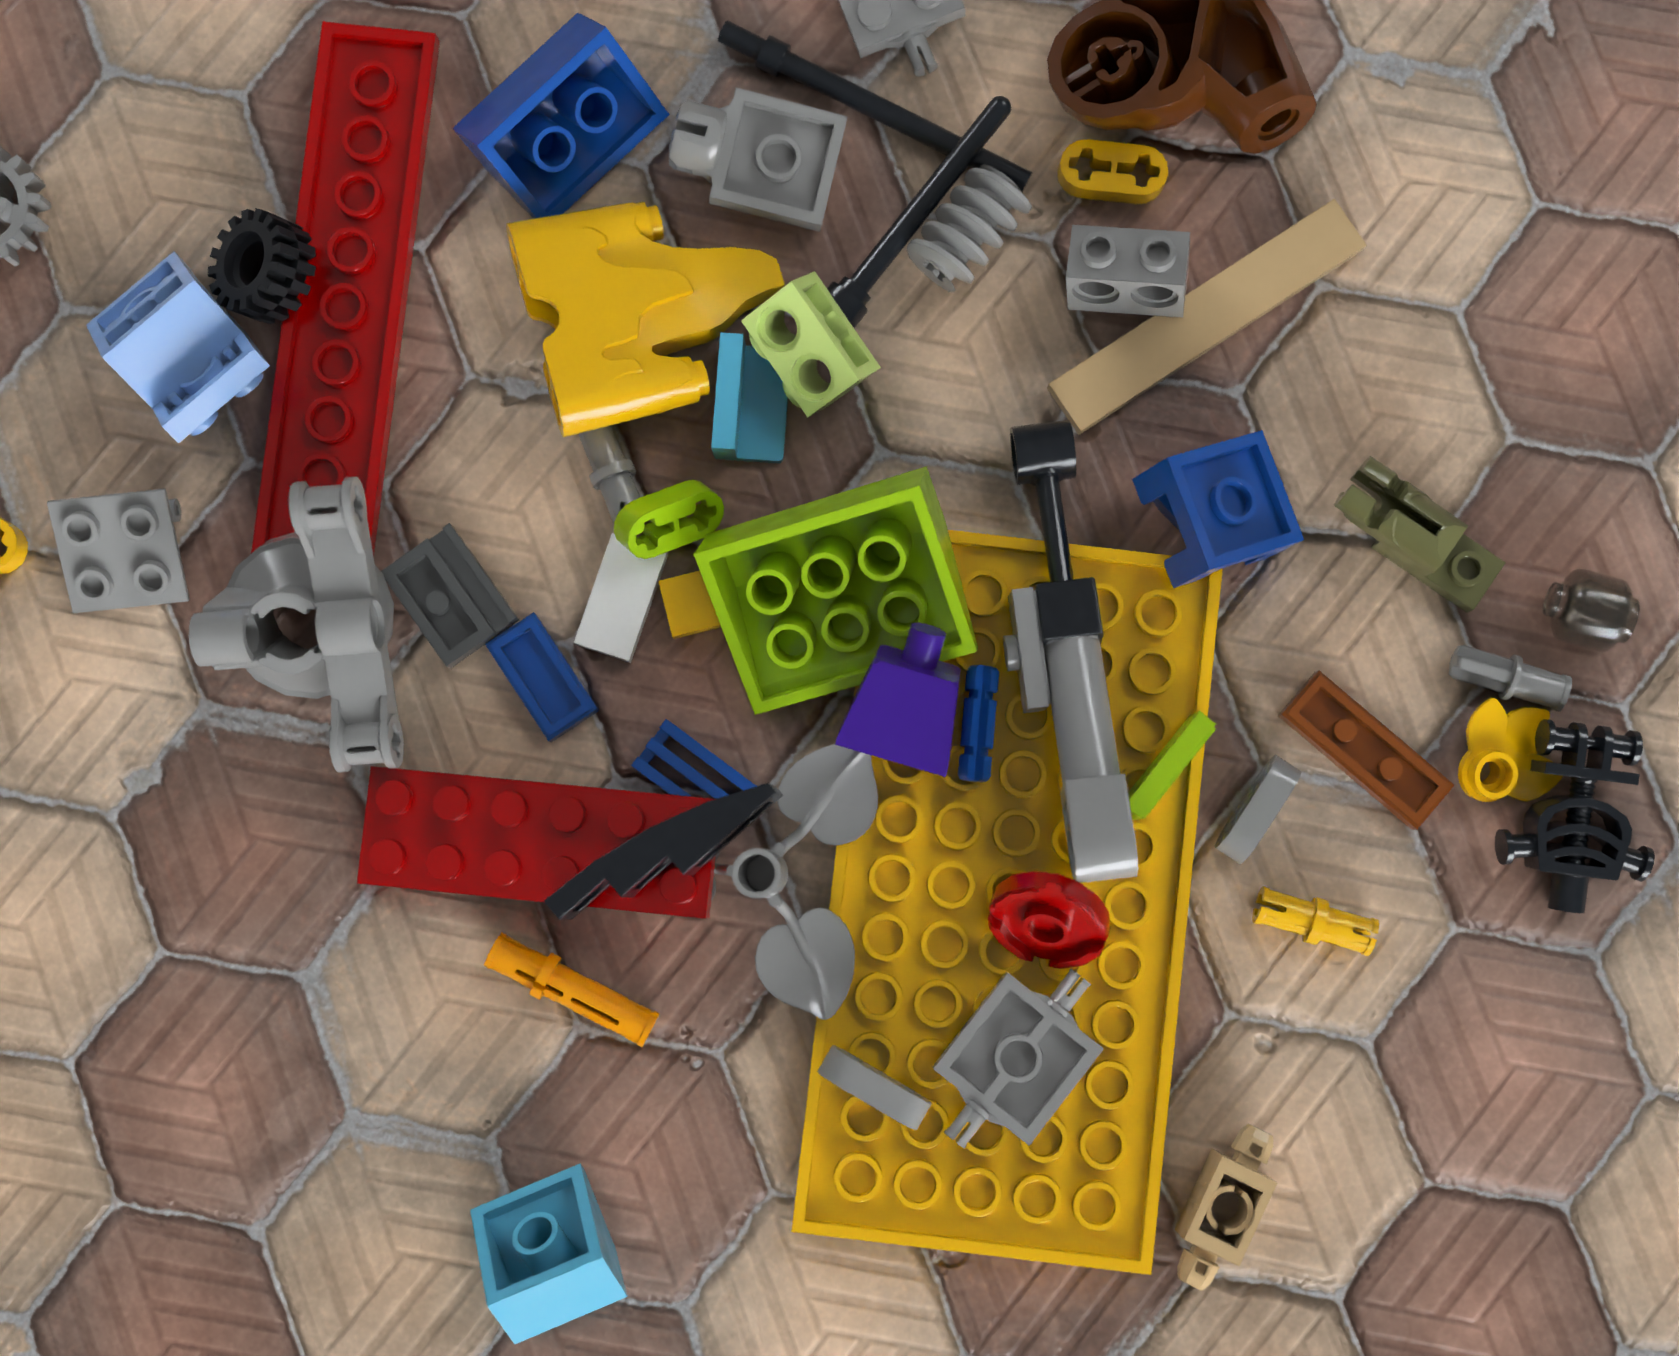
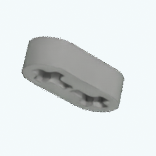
M1274 755L1258 774L1223 828L1215 843V848L1237 863H1243L1254 851L1290 796L1301 776V771L1279 756Z
M835 1045L831 1046L817 1071L833 1084L914 1130L918 1129L932 1105L929 1100Z

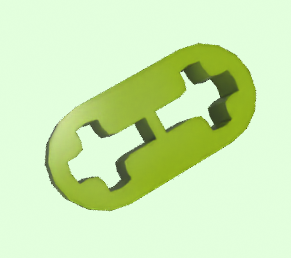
M697 480L683 481L626 504L617 514L613 531L616 539L636 557L642 559L653 558L705 538L708 533L714 532L720 525L724 515L723 501L702 482Z

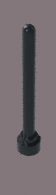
M997 96L989 102L850 279L844 276L839 283L832 282L828 286L827 290L853 328L857 326L868 312L865 305L871 299L868 294L870 289L1009 116L1011 103L1006 97Z

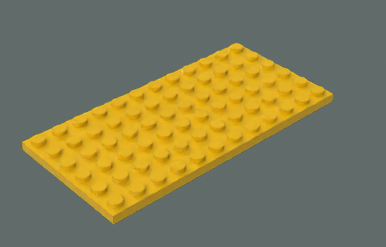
M948 530L978 650L975 653L943 661L961 669L952 749L946 777L871 755L878 790V809L875 819L870 828L860 838L850 843L836 845L829 910L842 919L852 935L855 948V968L849 992L835 1015L827 1020L816 1017L791 1232L1151 1275L1205 744L1147 817L1132 820L1138 856L1137 877L1082 883L1099 896L1109 911L1111 928L1100 956L1084 966L1058 969L1048 967V959L1034 956L1032 963L1018 958L1004 948L990 931L988 924L989 905L998 884L1013 874L1030 871L1056 873L1073 879L1060 796L1063 783L1052 707L1050 704L1044 711L1023 713L1018 671H1007L1003 646V636L1013 635L1008 596L1011 590L1033 587V590H1035L1036 584L1050 582L1045 543L1042 540ZM1069 544L1074 579L1093 577L1096 581L1104 633L1101 650L1120 774H1125L1129 792L1189 715L1201 711L1208 717L1223 568L1198 581L1173 588L1164 565V561L1172 555ZM972 665L992 666L998 668L999 671L998 692L993 693V700L997 701L993 748L988 749V757H992L991 777L986 782L964 781L958 776L959 755L964 754L965 747L960 746L964 699L969 698V691H965L966 672ZM860 685L855 686L854 696ZM1069 970H1074L1080 975V978L1082 977L1087 980L1091 986L1086 989L1069 1011V1014L1072 1015L1079 1029L1104 1048V1050L1030 1146L1005 1126L989 1122L986 1119L964 1149L956 1143L955 1139L952 1140L947 1136L944 1131L949 1128L967 1103H965L958 1089L936 1072L932 1066L1005 972L1011 974L1029 990L1050 997L1069 973ZM835 1045L851 1053L929 1100L932 1105L918 1129L914 1130L901 1124L821 1076L817 1071L831 1046Z

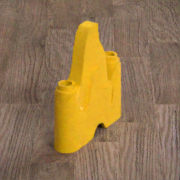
M645 202L616 204L506 223L511 257L527 314L531 319L548 323L555 329L543 341V354L545 357L543 373L562 437L655 415L699 402L700 396L710 394L709 379L703 361L692 362L689 356L668 357L665 355L705 344L719 337L720 332H725L745 311L761 305L785 286L778 260L761 250L736 247L680 248L654 242L664 239L662 219L656 205L647 207Z

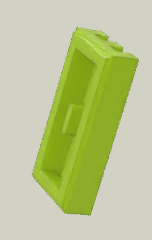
M1201 711L1189 715L1128 792L1132 820L1147 817L1216 730V723Z

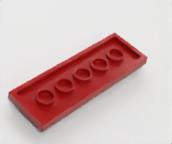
M371 766L357 884L544 902V900L592 862L656 824L714 799ZM716 856L695 875H683L672 862L634 897H621L610 885L587 907L709 919Z

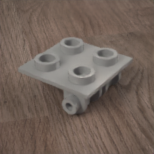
M166 488L47 501L73 613L187 602L190 600L173 522L181 521V507L178 499H168Z

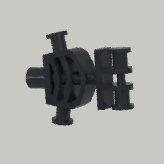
M1543 719L1536 730V751L1540 755H1549L1552 750L1562 751L1561 763L1532 760L1530 771L1571 777L1570 794L1554 795L1533 803L1524 815L1523 834H1511L1508 829H1499L1495 835V852L1499 863L1502 865L1511 864L1514 858H1524V865L1526 867L1552 873L1548 908L1571 913H1585L1589 877L1616 881L1619 879L1621 870L1630 872L1633 880L1642 882L1652 871L1655 859L1653 849L1646 846H1641L1637 850L1630 848L1632 828L1628 818L1610 804L1595 800L1593 797L1597 780L1633 785L1639 784L1640 774L1611 770L1612 758H1619L1624 765L1635 766L1642 755L1643 739L1638 731L1629 730L1625 735L1613 734L1612 729L1607 726L1595 727L1591 736H1588L1587 727L1583 723L1572 722L1568 728L1556 727L1552 720ZM1587 749H1588L1587 764H1586V767H1585L1586 753H1587ZM1568 809L1566 821L1556 820L1549 822L1555 813ZM1592 811L1603 818L1606 830L1590 825ZM1563 835L1564 840L1562 843L1547 844V841ZM1588 836L1603 846L1601 852L1587 848ZM1587 858L1590 860V863H1585L1584 860Z

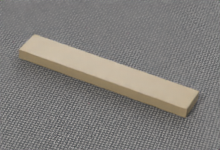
M1334 198L1186 294L1183 318L1152 316L1049 383L1047 389L1071 422L1077 434L1080 435L1363 251L1367 244Z

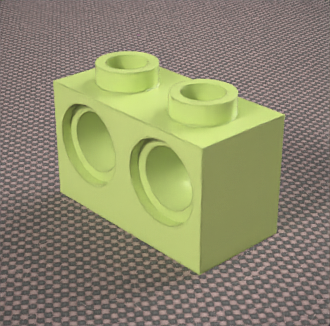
M815 271L792 280L741 320L749 332V339L755 351L762 358L770 362L783 381L782 386L786 396L795 406L803 410L807 418L834 403L881 368ZM785 311L796 322V335L791 333L785 325ZM818 360L823 362L829 369L830 383L824 381L817 370Z

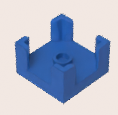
M1263 430L1167 457L1132 479L1140 502L1143 505L1149 504L1166 494L1186 549L1164 561L1173 588L1198 581L1231 565L1241 562L1249 565L1267 559L1304 541Z

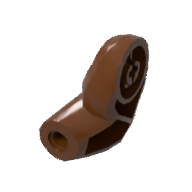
M1098 0L1073 16L1055 36L1047 58L1049 82L1063 109L1081 123L1103 130L1137 128L1150 131L1172 128L1201 111L1215 121L1242 152L1257 154L1274 149L1295 136L1314 115L1317 106L1286 31L1266 0Z

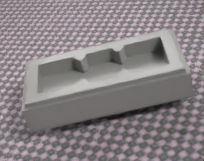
M1033 587L1012 589L1008 596L1013 635L1003 636L1007 671H1018L1023 713L1044 711L1051 704L1037 593L1036 590H1033Z

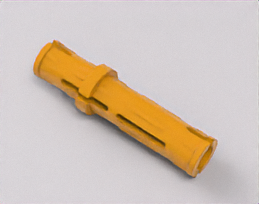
M501 932L485 960L484 967L503 974L531 989L529 995L539 1000L545 996L554 1002L556 1001L643 1047L657 1021L659 1012L640 1005L561 964L562 958L552 952L549 956H546Z

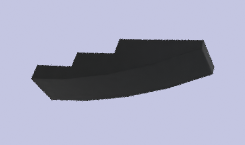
M766 783L707 801L656 824L592 862L544 900V903L559 920H569L575 918L610 885L621 897H634L672 862L683 875H695L779 800L783 794L776 786Z

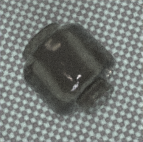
M1586 569L1572 571L1562 584L1554 582L1546 594L1543 605L1544 616L1551 617V630L1556 639L1599 652H1606L1612 649L1618 642H1627L1636 627L1640 612L1639 600L1633 598L1628 582Z

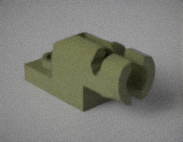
M1368 457L1350 480L1371 496L1352 484L1345 493L1339 494L1334 506L1341 510L1350 522L1376 539L1371 548L1466 613L1473 611L1506 562L1463 534L1468 527L1467 524L1433 502L1427 494L1411 483L1399 479L1394 471L1373 457Z

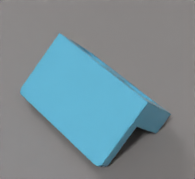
M720 332L711 449L714 459L781 463L784 459L788 397L783 390V381L770 362L762 358L753 346L745 345L744 334Z

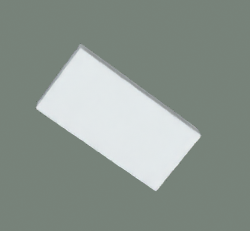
M612 533L574 643L578 646L631 663L659 583L658 581L662 575L668 552L653 558H638L616 539L615 534Z

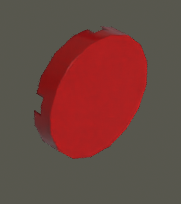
M1030 871L1013 874L998 884L989 905V929L1004 948L1018 958L1032 963L1034 956L1048 959V967L1058 969L1084 966L1098 958L1104 949L1105 941L1111 928L1109 911L1099 896L1082 883L1056 873Z

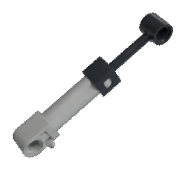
M1065 420L1013 426L1010 428V445L1014 477L1017 485L1032 484L1036 486L1050 582L1036 584L1035 590L1037 593L1051 707L1063 783L1060 796L1073 880L1080 883L1137 877L1138 856L1126 776L1125 774H1120L1101 650L1104 633L1096 581L1093 577L1074 579L1060 491V481L1076 477V451L1071 422Z

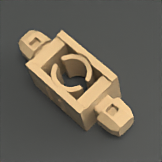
M1249 1123L1240 1129L1231 1145L1235 1149L1232 1158L1213 1148L1211 1149L1174 1229L1184 1240L1192 1243L1190 1250L1183 1249L1177 1266L1178 1278L1201 1291L1211 1284L1220 1267L1215 1263L1218 1257L1240 1266L1277 1185L1276 1181L1258 1171L1261 1162L1266 1165L1273 1149V1135ZM1224 1174L1250 1186L1248 1192L1246 1193L1236 1184L1233 1185L1226 1179H1222ZM1235 1191L1239 1202L1237 1212L1228 1220H1218L1216 1222L1212 1216L1214 1200L1222 1193ZM1203 1219L1214 1229L1218 1228L1224 1234H1227V1238L1202 1227Z

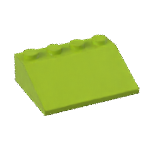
M927 466L708 533L693 554L755 715L860 685L880 645L904 650L912 623L932 625L946 633L939 661L943 662L968 655L978 650L946 521Z

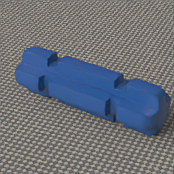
M972 665L966 672L965 691H969V698L964 699L960 746L965 747L964 754L959 755L958 776L964 781L986 782L991 777L992 757H988V749H992L994 743L997 701L993 700V693L998 692L999 683L998 668L992 666Z

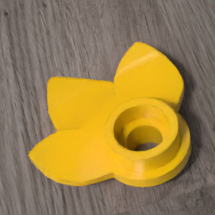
M1492 697L1478 706L1467 724L1466 740L1468 751L1462 757L1458 767V780L1462 790L1469 797L1482 802L1497 801L1506 795L1521 801H1531L1539 798L1556 786L1563 776L1530 771L1532 760L1552 762L1538 755L1535 747L1537 727L1543 719L1549 720L1550 712L1542 708L1520 707L1506 714L1501 703ZM1488 762L1490 773L1485 780L1481 781V769Z

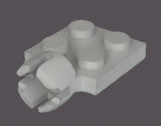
M737 87L734 98L729 106L717 108L690 100L685 101L677 112L675 118L677 121L676 129L671 134L669 166L674 170L704 177L711 184L709 204L820 232L848 116Z

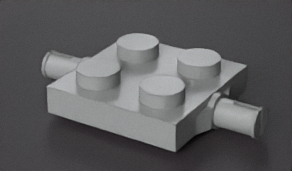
M838 0L860 59L886 48L905 47L916 76L925 75L924 65L919 54L923 57L928 73L933 72L938 67L926 38L938 27L966 16L962 0Z
M1070 969L1056 990L1048 997L1029 990L1011 974L1005 972L932 1066L936 1072L958 1089L965 1103H967L949 1128L944 1131L947 1136L952 1140L955 1139L956 1143L965 1149L966 1144L987 1119L989 1122L1005 1126L1030 1146L1104 1050V1048L1079 1029L1074 1018L1069 1014V1011L1086 989L1091 986L1087 980L1082 977L1080 978L1077 972Z

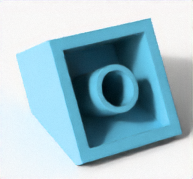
M581 1163L470 1209L487 1307L514 1344L627 1297L615 1245Z

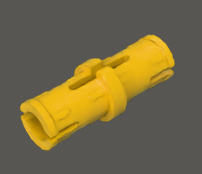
M1265 886L1260 889L1255 903L1278 909V911L1260 906L1259 909L1254 908L1252 922L1255 924H1264L1302 935L1303 942L1317 945L1319 941H1324L1360 952L1366 956H1369L1374 949L1377 939L1355 934L1354 932L1368 936L1371 933L1378 934V919L1366 918L1329 907V901L1314 897L1310 902L1270 890V888Z

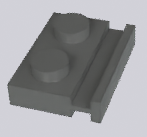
M448 523L437 535L431 539L427 538L381 572L390 588L443 663L451 669L498 636V633L506 627L518 622L519 618L456 529Z

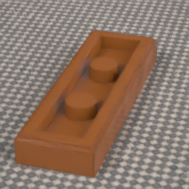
M1320 670L1313 673L1278 715V717L1411 830H1418L1454 787L1451 781Z

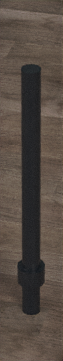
M728 20L724 23L719 33L718 42L756 60L757 68L775 77L782 73L946 156L962 138L790 52L791 45L771 35L764 39ZM982 148L968 166L970 168H981V165L984 164L992 166L1008 176L1022 193L1032 175L1031 171L985 148Z

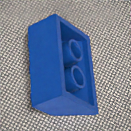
M576 13L452 129L498 183L533 218H540L565 213L670 114L606 26L580 13Z

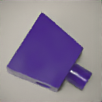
M912 623L904 650L887 645L879 646L843 719L835 745L946 777L952 749L961 669L955 665L939 661L946 633L943 630L924 623Z

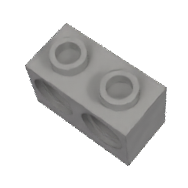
M1072 225L1066 271L1068 310L1183 318L1189 267L1190 232Z

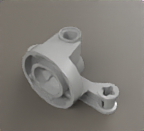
M346 477L342 484L316 487H310L307 482L303 481L293 482L289 492V511L295 532L270 539L236 566L227 587L203 606L202 613L193 614L189 624V644L192 657L198 666H212L214 670L245 668L256 681L287 696L318 699L330 695L331 725L329 749L332 764L338 773L350 771L353 765L385 763L388 768H398L403 762L404 740L399 721L387 646L393 635L394 602L383 573L374 564L367 519L366 498L362 483L358 477ZM280 607L293 608L303 614H308L312 609H316L315 628L318 645L305 649L289 641L277 625L273 614L274 609Z

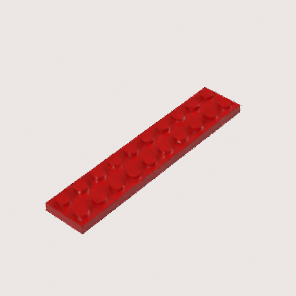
M322 21L295 224L303 227L302 230L308 232L312 238L308 245L315 247L316 257L308 260V263L316 266L315 276H306L305 284L312 286L308 296L299 293L297 298L302 305L297 311L288 309L289 318L282 321L251 553L270 539L295 532L289 511V492L293 482L303 481L307 482L310 487L338 485L342 484L346 477H358L365 493L367 519L374 557L440 46L436 33Z

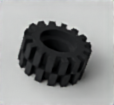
M255 208V211L250 209L241 211L242 219L233 216L228 221L231 228L230 232L221 229L217 238L223 242L220 250L212 247L210 257L217 259L216 265L208 267V277L214 278L216 281L210 284L209 287L211 294L218 296L216 302L227 310L260 322L275 324L276 319L284 321L289 318L288 309L293 311L299 309L302 305L297 298L299 293L308 296L312 286L305 284L306 276H315L316 266L308 263V260L316 257L315 247L308 245L312 238L298 224L262 209Z

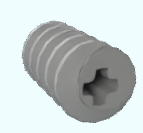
M986 164L981 165V168H972L966 173L964 178L966 186L960 185L951 191L950 200L952 204H941L935 214L937 221H929L923 225L921 230L923 239H913L907 246V252L912 262L929 279L948 292H955L956 290L951 282L954 278L969 284L973 282L974 275L966 265L969 260L981 266L987 265L989 258L980 247L983 242L998 249L1003 245V240L995 230L997 225L1009 231H1014L1017 228L1018 223L1009 212L1011 208L1025 214L1032 210L1031 203L1018 186L1004 173Z

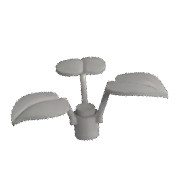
M835 744L820 748L801 758L787 771L781 781L779 791L783 796L777 800L779 809L789 819L800 822L799 827L781 842L776 843L771 850L761 848L746 850L737 857L733 865L715 863L714 874L731 876L735 887L743 895L750 898H767L770 906L775 907L784 917L787 924L771 927L761 937L755 955L756 971L764 987L773 996L822 1020L830 1019L835 1015L849 992L855 968V948L852 935L842 919L829 909L814 908L797 919L794 911L781 898L779 892L782 891L788 880V867L783 856L790 848L802 840L810 830L824 844L843 845L853 842L864 835L875 819L878 809V790L871 755ZM714 876V879H713V889H712V899H711V901L713 900V898H714V896H715V892H716V880H715V876Z

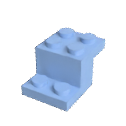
M175 251L86 324L101 357L153 409L161 426L178 444L189 434L196 436L207 430L216 420L218 410L234 396L240 398L253 391L263 379L262 372L270 366L248 334L216 302V299L199 282L189 266Z

